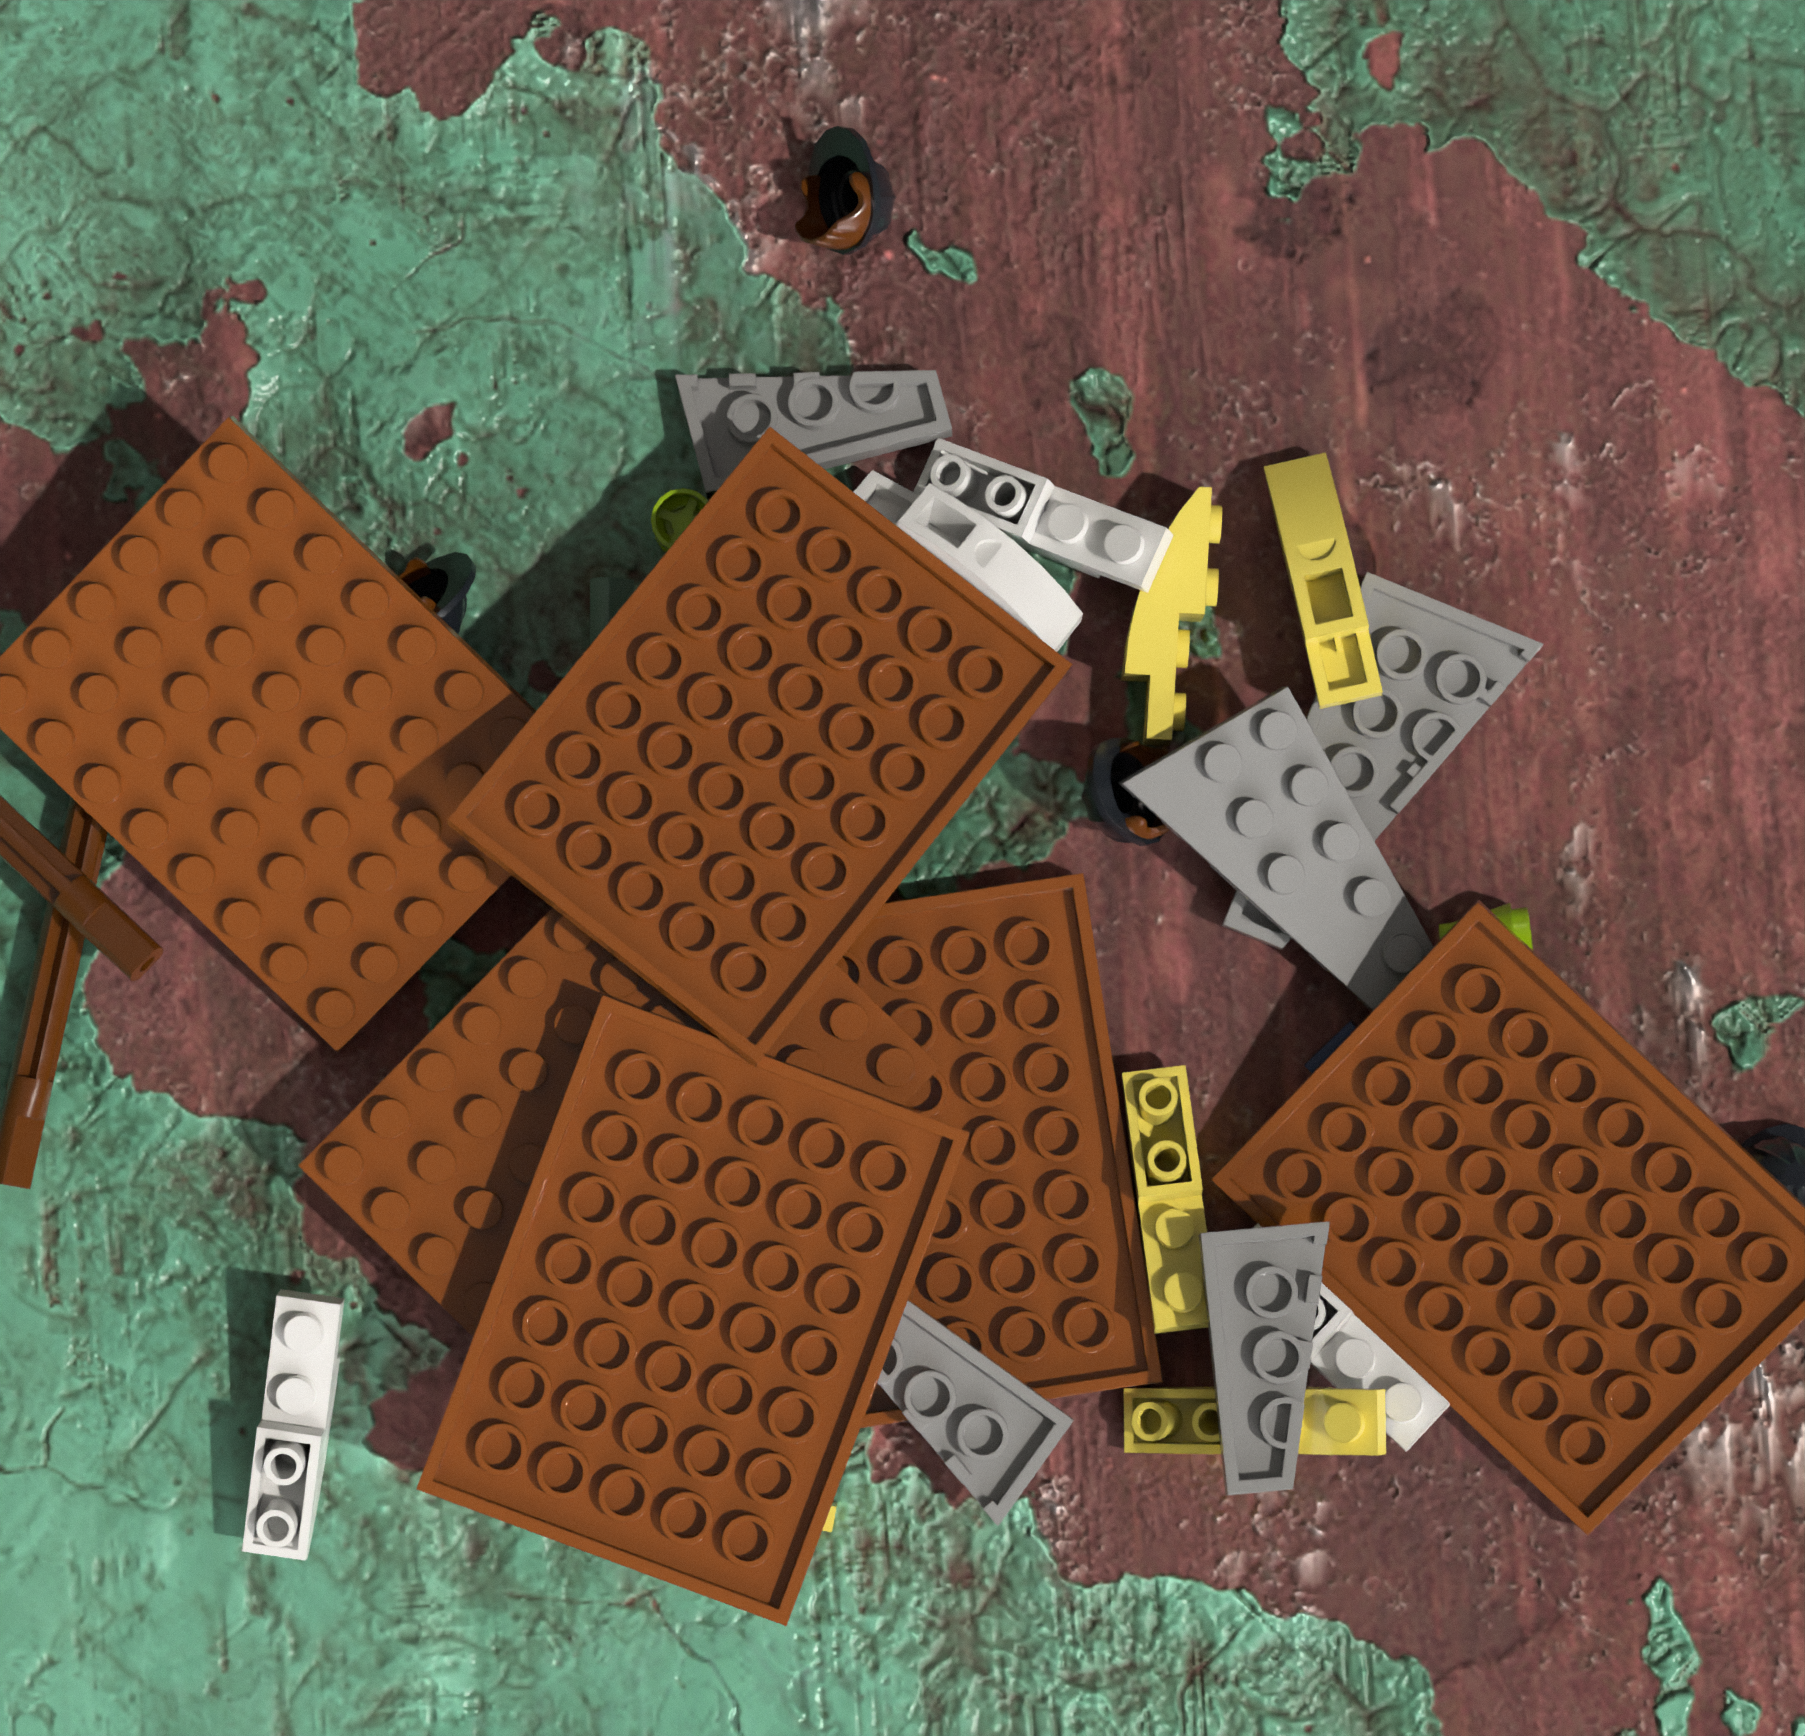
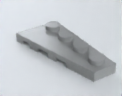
M936 370L854 372L851 376H820L819 372L794 373V377H756V373L729 374V378H698V374L675 375L708 500L715 494L769 426L824 469L936 441L937 438L944 439L953 436L952 426Z
M1330 1221L1199 1234L1225 1496L1293 1489L1305 1406L1304 1397L1312 1356L1317 1304H1319L1322 1283L1321 1274L1325 1245H1327Z
M908 1299L877 1384L884 1389L914 1428L921 1433L942 1458L946 1466L974 1496L994 1523L999 1526L1074 1419Z

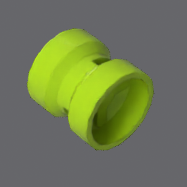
M686 488L671 490L661 496L654 505L651 515L652 530L658 545L665 553L708 502L697 491Z

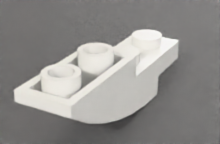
M937 438L914 489V493L920 495L928 484L931 483L989 520L1022 548L1093 577L1100 578V575L1146 593H1148L1173 538V534L1166 527L1056 487L1045 477Z
M872 470L855 489V494L1056 652H1058L1081 622L1083 612L1056 580L1032 556L989 520L933 484L929 483L922 493L917 495Z
M1257 1223L1254 1228H1262V1227ZM1321 1283L1310 1364L1336 1388L1385 1389L1386 1434L1407 1452L1450 1406V1403L1355 1316L1348 1306Z
M280 1289L276 1296L262 1419L257 1426L242 1546L243 1552L306 1560L308 1558L341 1355L338 1354L345 1298Z

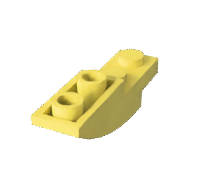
M1326 452L1264 466L1319 709L1382 696L1383 690L1369 634L1368 619Z
M1199 487L1175 517L1169 527L1173 538L1148 593L1139 591L1132 612L1125 643L1121 680L1146 682L1143 745L1169 746L1172 741V732L1184 731L1186 693H1175L1176 668H1187L1190 630L1178 629L1179 621L1201 622L1205 615V606L1216 607L1218 597L1219 569L1207 568L1209 543H1220L1222 529V506L1211 505L1212 487Z
M1186 1065L1123 1072L1122 1086L1133 1185L1154 1334L1208 1328L1199 1234L1207 1233Z
M1214 1387L1124 1388V1453L1221 1454ZM1306 1387L1298 1454L1370 1456L1386 1454L1385 1389Z

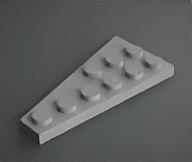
M1366 572L1360 589L1383 694L1382 696L1319 709L1317 696L1315 695L1306 719L1375 841L1544 644ZM1237 890L1235 891L1222 926L1279 950L1283 949L1291 937L1281 931Z
M1282 686L1118 782L1134 798H1137L1151 810L1177 837L1183 839L1210 864V867L1281 931L1287 933L1307 951L1309 956L1323 969L1330 972L1349 989L1370 1011L1433 948L1432 943L1288 686Z

